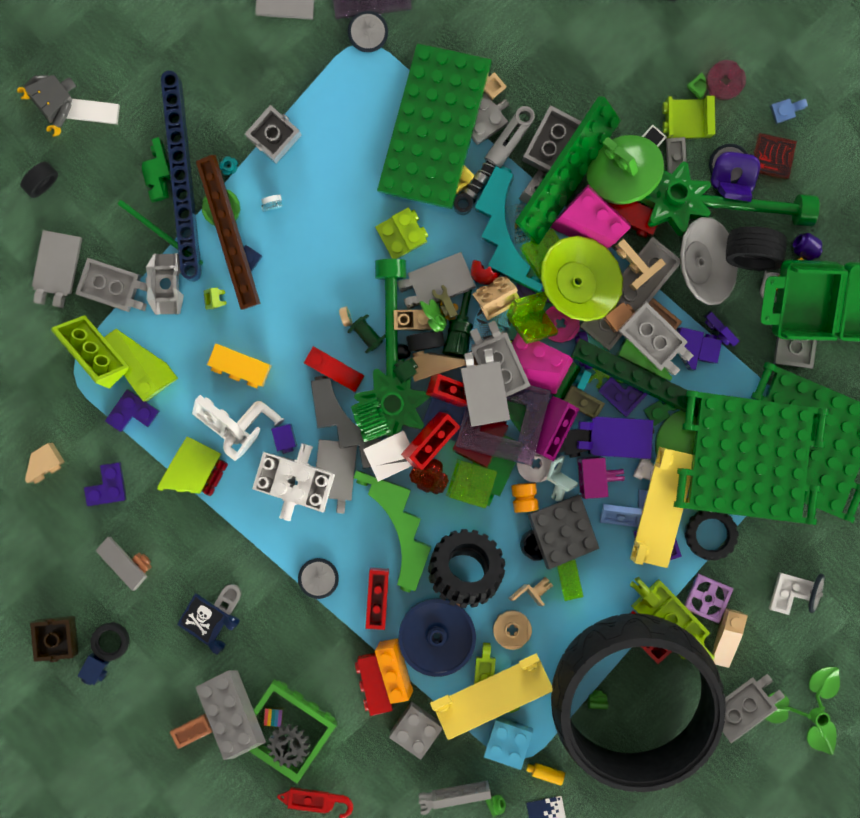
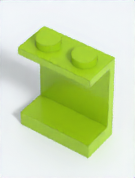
M668 96L665 102H663L662 113L665 114V121L663 122L662 130L663 133H666V138H712L715 135V96H706L701 100H672V96Z

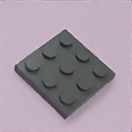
M580 494L527 514L547 569H552L600 549Z

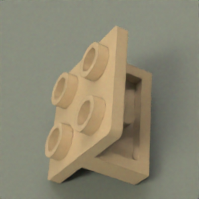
M507 276L496 278L493 283L478 288L472 294L487 321L521 303L516 286Z

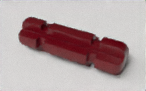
M223 460L217 461L216 469H213L207 480L208 484L202 490L208 496L213 494L215 491L214 487H217L223 471L228 466V463Z

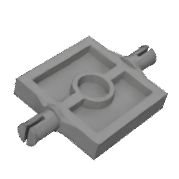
M486 93L483 94L472 134V139L476 145L508 125L507 119L501 112L509 106V102L506 99L496 105Z

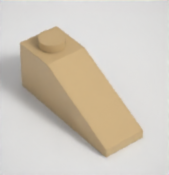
M424 350L413 354V360L418 366L416 369L418 374L413 376L414 382L466 366L465 358L437 353L425 354Z
M725 608L712 652L715 655L713 660L715 665L730 667L743 636L747 615L743 612Z

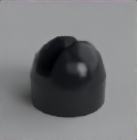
M398 344V359H407L411 354L408 351V346Z

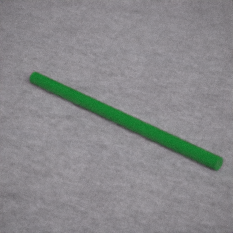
M119 200L117 203L119 206L178 250V242L124 201ZM188 250L185 251V256L190 257L192 255Z

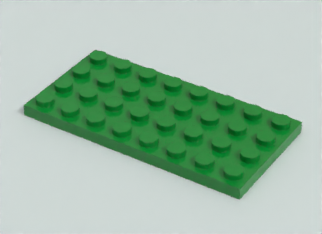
M417 43L378 184V192L444 208H453L492 64L491 59Z

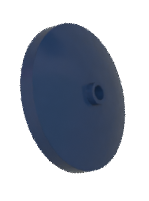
M432 598L419 602L406 613L400 625L398 639L404 659L413 669L427 676L442 677L457 672L469 661L475 649L476 632L471 617L465 609L460 608L457 604L455 606L450 605V600L447 599L443 601L441 598ZM434 633H440V638H434Z

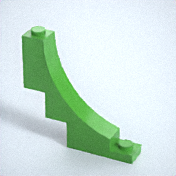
M356 470L353 477L357 479L356 483L367 486L368 483L371 484L368 495L383 507L397 531L402 554L401 570L397 585L406 592L416 591L431 550V545L414 540L421 517L403 511L411 489L384 479L378 482L375 476Z

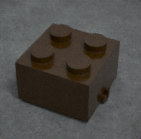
M75 616L37 619L30 623L34 662L48 660L50 662H57L59 659L74 658L78 655Z

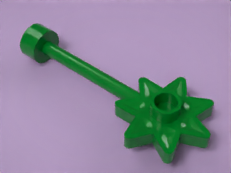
M682 162L672 174L664 170L663 177L658 186L648 196L640 200V202L652 207L648 220L649 227H654L668 221L678 236H683L686 232L689 219L697 220L700 217H709L711 212L707 207L792 215L794 225L810 227L816 224L820 209L818 196L798 194L794 203L755 199L749 202L728 199L723 196L704 195L711 187V183L709 181L691 180L687 162Z
M403 259L375 260V279L385 280L386 375L379 369H374V390L359 392L354 395L355 400L358 402L377 397L390 432L387 433L388 437L399 433L403 425L423 429L424 423L416 408L430 398V396L426 395L425 391L411 389V378L401 384L393 372L395 369L394 364L398 362V330H394L393 310H397V280L406 278V260Z

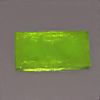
M573 559L557 566L564 601L584 597L576 560Z

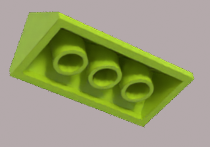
M85 315L51 328V331L96 384L110 389L129 370V366Z

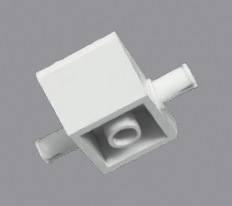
M301 443L297 460L266 452L262 454L252 489L283 499L284 503L279 516L280 519L291 521L294 507L297 504L324 512L335 474L309 465L308 461L313 446Z

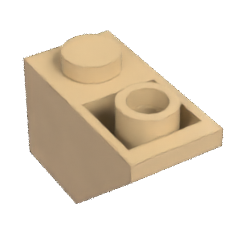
M393 310L394 330H432L428 324L429 318L423 310Z
M47 443L31 453L25 478L27 483L34 482L36 484L45 479L44 475L48 472L52 474L61 469L60 465L65 461L53 443Z

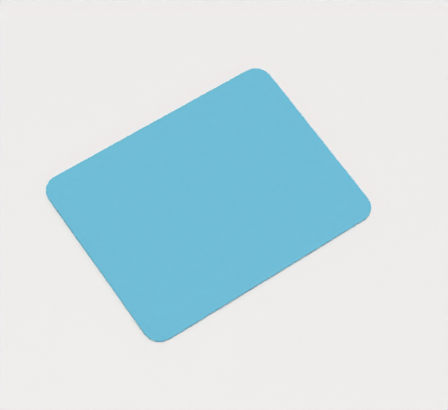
M349 46L333 58L285 113L290 119L289 122L300 130L302 136L278 163H274L255 147L241 163L237 171L224 183L225 188L234 193L240 202L241 211L236 224L243 247L247 245L262 255V258L251 272L261 304L245 310L240 309L216 227L205 219L201 209L196 215L200 260L203 261L201 265L202 274L200 279L195 282L189 281L182 274H179V291L184 295L181 313L155 315L147 301V292L137 289L134 300L147 304L145 311L131 307L130 312L114 308L97 328L103 337L114 329H118L166 362L178 377L176 381L147 402L160 411L149 427L132 417L123 431L167 469L187 436L221 453L219 460L227 462L228 466L223 471L217 487H214L215 491L211 496L204 494L202 491L200 494H195L297 583L299 571L307 561L315 558L330 561L338 571V586L330 596L317 600L374 650L380 641L399 637L401 622L413 606L427 599L440 598L441 593H435L433 590L434 583L429 581L430 573L428 572V566L437 543H440L441 538L445 535L449 537L450 532L453 531L460 533L461 529H467L468 532L476 530L479 535H488V540H494L497 543L496 549L500 548L503 553L501 558L505 559V566L503 568L505 574L495 595L489 598L483 605L479 603L477 607L473 608L469 604L466 608H463L471 617L476 632V644L471 658L457 672L442 677L424 675L413 669L405 660L410 681L433 701L474 685L476 656L482 657V644L490 643V657L496 659L495 674L537 653L552 685L553 677L562 655L569 644L583 630L608 617L629 614L632 611L636 612L631 605L640 595L630 586L632 581L639 586L634 580L636 577H640L648 588L659 579L677 596L708 561L694 554L690 547H688L685 538L686 524L689 523L691 516H694L696 512L701 510L683 509L676 535L682 557L670 560L668 568L647 563L640 565L630 559L635 541L632 531L638 530V527L600 522L603 504L638 508V489H648L650 481L643 478L640 480L633 477L641 458L600 456L606 459V470L624 469V474L616 476H625L624 481L607 482L609 497L582 498L600 549L552 569H547L543 559L533 561L525 556L520 549L522 535L529 530H533L527 514L535 511L516 513L513 507V501L516 498L512 496L511 485L536 482L525 480L519 474L515 463L500 497L494 494L490 506L481 503L486 493L478 489L475 490L473 497L470 498L464 495L470 483L465 478L473 462L453 452L456 442L449 439L423 470L411 466L384 479L411 489L403 511L421 517L414 540L431 545V550L416 591L411 590V592L403 591L397 585L402 561L399 537L389 515L376 500L368 495L371 484L368 483L367 486L356 483L357 479L354 478L352 500L345 501L344 514L336 513L338 499H327L325 512L299 504L295 505L291 521L279 518L284 503L283 499L252 489L263 452L297 460L301 443L313 446L308 463L316 467L319 439L339 441L337 426L317 429L311 381L315 380L314 377L325 375L304 364L313 346L365 375L356 392L331 379L332 388L340 407L355 425L357 424L351 406L359 402L355 400L354 395L359 392L374 390V369H379L386 375V338L375 350L365 353L369 347L355 331L348 333L350 326L345 327L339 314L340 308L347 306L352 323L368 314L369 317L366 319L368 325L380 337L385 334V280L375 279V260L392 258L375 226L408 207L411 211L415 210L419 217L417 223L420 228H425L429 237L426 238V244L398 258L406 260L405 279H410L408 273L459 252H462L470 274L473 260L480 261L484 269H487L497 249L496 246L483 241L481 238L490 220L489 217L475 210V205L483 190L479 191L478 197L475 199L476 202L471 211L466 215L457 214L454 208H444L377 191L410 70L383 48L374 52H362L354 46ZM471 138L464 165L474 175L478 170H481L482 164L486 163L484 157L494 145L489 139L476 145ZM508 157L502 166L512 171L514 180L510 186L506 202L507 230L517 252L531 267L528 277L534 276L541 280L542 261L548 249L559 240L569 236L550 228L539 245L529 240L528 236L525 237L523 235L519 240H523V242L515 243L514 238L517 236L515 234V220L520 215L518 211L523 210L526 206L518 198L528 186L532 177ZM273 195H281V201L263 206L261 199ZM466 200L458 202V206L462 209L469 206ZM191 229L184 231V238H188L191 235ZM171 244L163 252V254H179V251ZM612 247L608 248L618 261L621 273H623L630 263L626 259H622ZM193 248L187 249L193 254ZM191 267L187 271L188 276H193L195 274V267ZM147 272L140 279L141 282L146 283ZM168 278L162 279L160 282L161 288L169 289L171 281ZM510 280L515 286H517L516 282ZM474 281L476 288L472 289V294L475 293L478 288L488 285H481ZM397 284V310H408L404 299L417 296L414 288L400 292ZM209 288L224 290L225 294L219 295V300L226 301V305L206 310L203 291ZM659 289L653 298L682 321L678 328L683 327L704 332L703 337L706 334H710ZM464 293L450 298L453 304L458 305V310L456 311L458 315L460 314ZM472 294L467 313L468 321L471 324L474 323V318L480 308ZM520 298L521 303L514 306L511 329L504 328V333L507 332L509 338L514 339L518 331L522 332L519 327L534 317L541 324L545 311L554 305ZM418 305L409 310H422L421 305ZM557 319V320H556V323H557V326H556V327H557V328H560V327H563V328H564V327L566 326V325H564V321H565V320H564V319H561V320H558V319ZM447 320V325L443 330L444 343L449 334V320ZM398 330V344L407 345L406 337L409 335L434 330ZM543 330L540 336L534 338L570 357L575 347L574 338L563 343L553 342L544 335ZM587 334L589 343L614 355L617 354L625 338L622 335L611 350L608 351ZM215 343L272 365L264 386H258L256 389L246 385L248 381L244 379L236 381L229 378L230 374L226 372L218 374L211 371L212 367L208 366L207 363ZM721 344L718 363L712 364L698 361L696 370L693 371L686 368L677 353L671 361L680 371L675 376L671 375L672 379L669 382L686 390L752 399V393L756 391L761 378ZM444 346L426 349L424 353L443 354ZM412 351L410 356L404 359V361L413 358V354L420 351ZM572 358L573 362L580 367L579 361ZM75 359L73 373L77 387L86 399L107 417L127 389L139 396L124 375L110 389L96 384ZM466 366L441 373V375L463 383L461 368H466ZM594 368L586 370L592 374L584 392L605 403L598 417L649 420L643 410L659 399L647 395L627 417H624L598 392L599 388L611 376ZM412 377L411 389L427 392L431 377L415 382ZM618 383V384H620L624 389H626V388L628 387V384ZM768 384L766 385L765 390L763 392L764 397H766V394L770 387ZM521 390L506 398L509 400L517 394L534 418L540 400L549 403L553 395ZM201 395L204 398H209L219 410L226 411L229 417L236 423L256 401L265 403L279 414L281 418H284V421L280 425L275 426V423L261 412L246 430L250 435L257 427L261 428L257 439L244 455L234 461L224 452L223 443L225 439L192 415L195 400ZM431 396L416 408L422 421L431 402ZM677 409V410H675V411L669 410L668 413H669V415H671V414H673L674 412L679 411V409ZM579 411L570 430L578 428V421L592 422V418ZM467 413V416H466V418H465V421H464V423H463V426H462V428H461V430H460L459 435L461 434V432H462V430H463V428H464V426H465V424H466V422H467V420H468V418H469V413ZM511 419L507 420L508 430L505 435L524 444L523 448L528 446L536 428L522 437ZM664 421L653 426L654 434L652 437L651 463L653 464L656 461V435ZM292 424L297 446L293 447L294 451L283 454L282 450L277 451L271 429ZM405 425L401 429V431L405 432L409 443L423 430ZM386 434L381 437H378L377 439L384 440L388 438V436ZM233 444L231 447L238 452L242 444ZM357 446L354 475L356 470L375 476L372 467L362 469L359 446ZM588 451L580 452L581 456L569 458V455H564L563 452L557 454L556 458L560 456L565 457L560 472L578 482L577 487L569 492L565 491L563 500L580 494L577 458L598 456L588 454ZM539 458L537 460L532 459L531 467L539 468L541 460ZM548 480L536 483L537 494L534 498L538 499L539 510L560 502L555 501V498L552 499L551 497L555 484ZM728 514L733 518L732 520L737 526L746 517ZM717 519L704 520L696 531L698 544L706 550L718 549L727 537L725 525ZM459 555L449 561V568L453 575H456L464 582H476L484 576L481 564L473 557ZM370 567L389 569L385 630L365 629ZM544 577L553 585L552 588L540 596L545 604L543 607L538 606L527 591L516 600H509V597L524 584L534 587ZM509 610H516L526 615L532 627L529 641L523 647L516 650L502 647L496 641L493 634V624L497 616ZM510 625V628H507V631L510 632V635H514V632L518 631V628H515L514 625ZM434 633L433 636L434 638L438 639L440 638L441 634ZM631 648L617 651L605 657L585 674L575 691L570 718ZM551 693L499 716L510 721L515 719L519 721V724L533 728V734L525 758L533 757L557 734L552 716ZM495 719L469 731L486 747Z

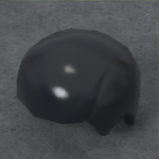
M529 530L522 535L520 549L531 560L540 561L543 559L533 530Z

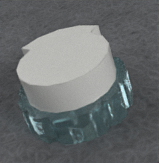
M273 195L261 199L263 212L283 206L281 195Z

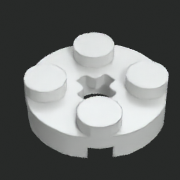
M526 446L519 453L516 466L519 474L525 480L537 483L547 480L552 460L527 449ZM539 458L541 460L539 462L541 466L539 468H532L531 460H537Z

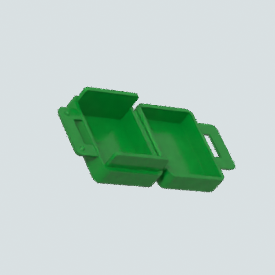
M785 260L781 265L780 277L770 276L766 279L760 317L761 323L772 325V333L780 339L836 341L839 338L843 341H860V263L849 262L843 266L832 261ZM776 288H778L775 311L773 313Z

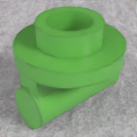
M600 690L593 691L588 696V708L608 709L607 694Z
M501 795L491 796V799L485 800L493 817L504 813L506 803Z

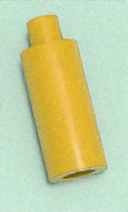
M539 763L534 765L527 764L526 771L531 772L533 777L560 786L563 784L565 772Z

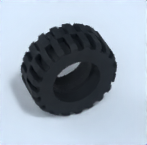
M461 529L460 533L457 531L450 532L449 537L445 535L441 538L440 543H437L430 559L428 572L430 573V583H434L433 590L435 593H441L440 598L443 601L448 599L450 600V605L455 606L457 603L460 604V608H466L470 604L471 608L477 607L479 603L483 605L489 598L495 595L505 574L503 569L505 559L501 558L503 555L501 549H496L497 543L494 540H488V535L483 534L482 536L476 530L468 532L467 529ZM459 555L475 558L483 568V578L476 582H464L456 578L449 568L450 559Z

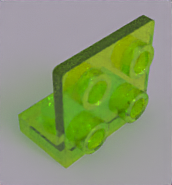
M553 228L548 230L539 245L530 241L520 247L523 255L540 280L542 261L548 249L560 240Z
M545 291L513 300L506 315L526 344L558 334L557 328L543 310L548 299Z
M457 459L446 496L486 508L497 472Z

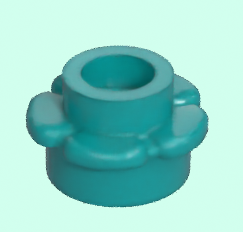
M226 156L220 162L219 168L223 174L232 175L238 169V162L235 158Z

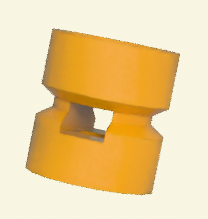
M536 483L511 485L512 496L516 498L513 501L514 512L539 510L538 499L534 498L537 494Z

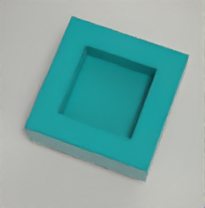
M584 369L582 373L578 372L574 381L577 383L576 387L584 391L592 373Z

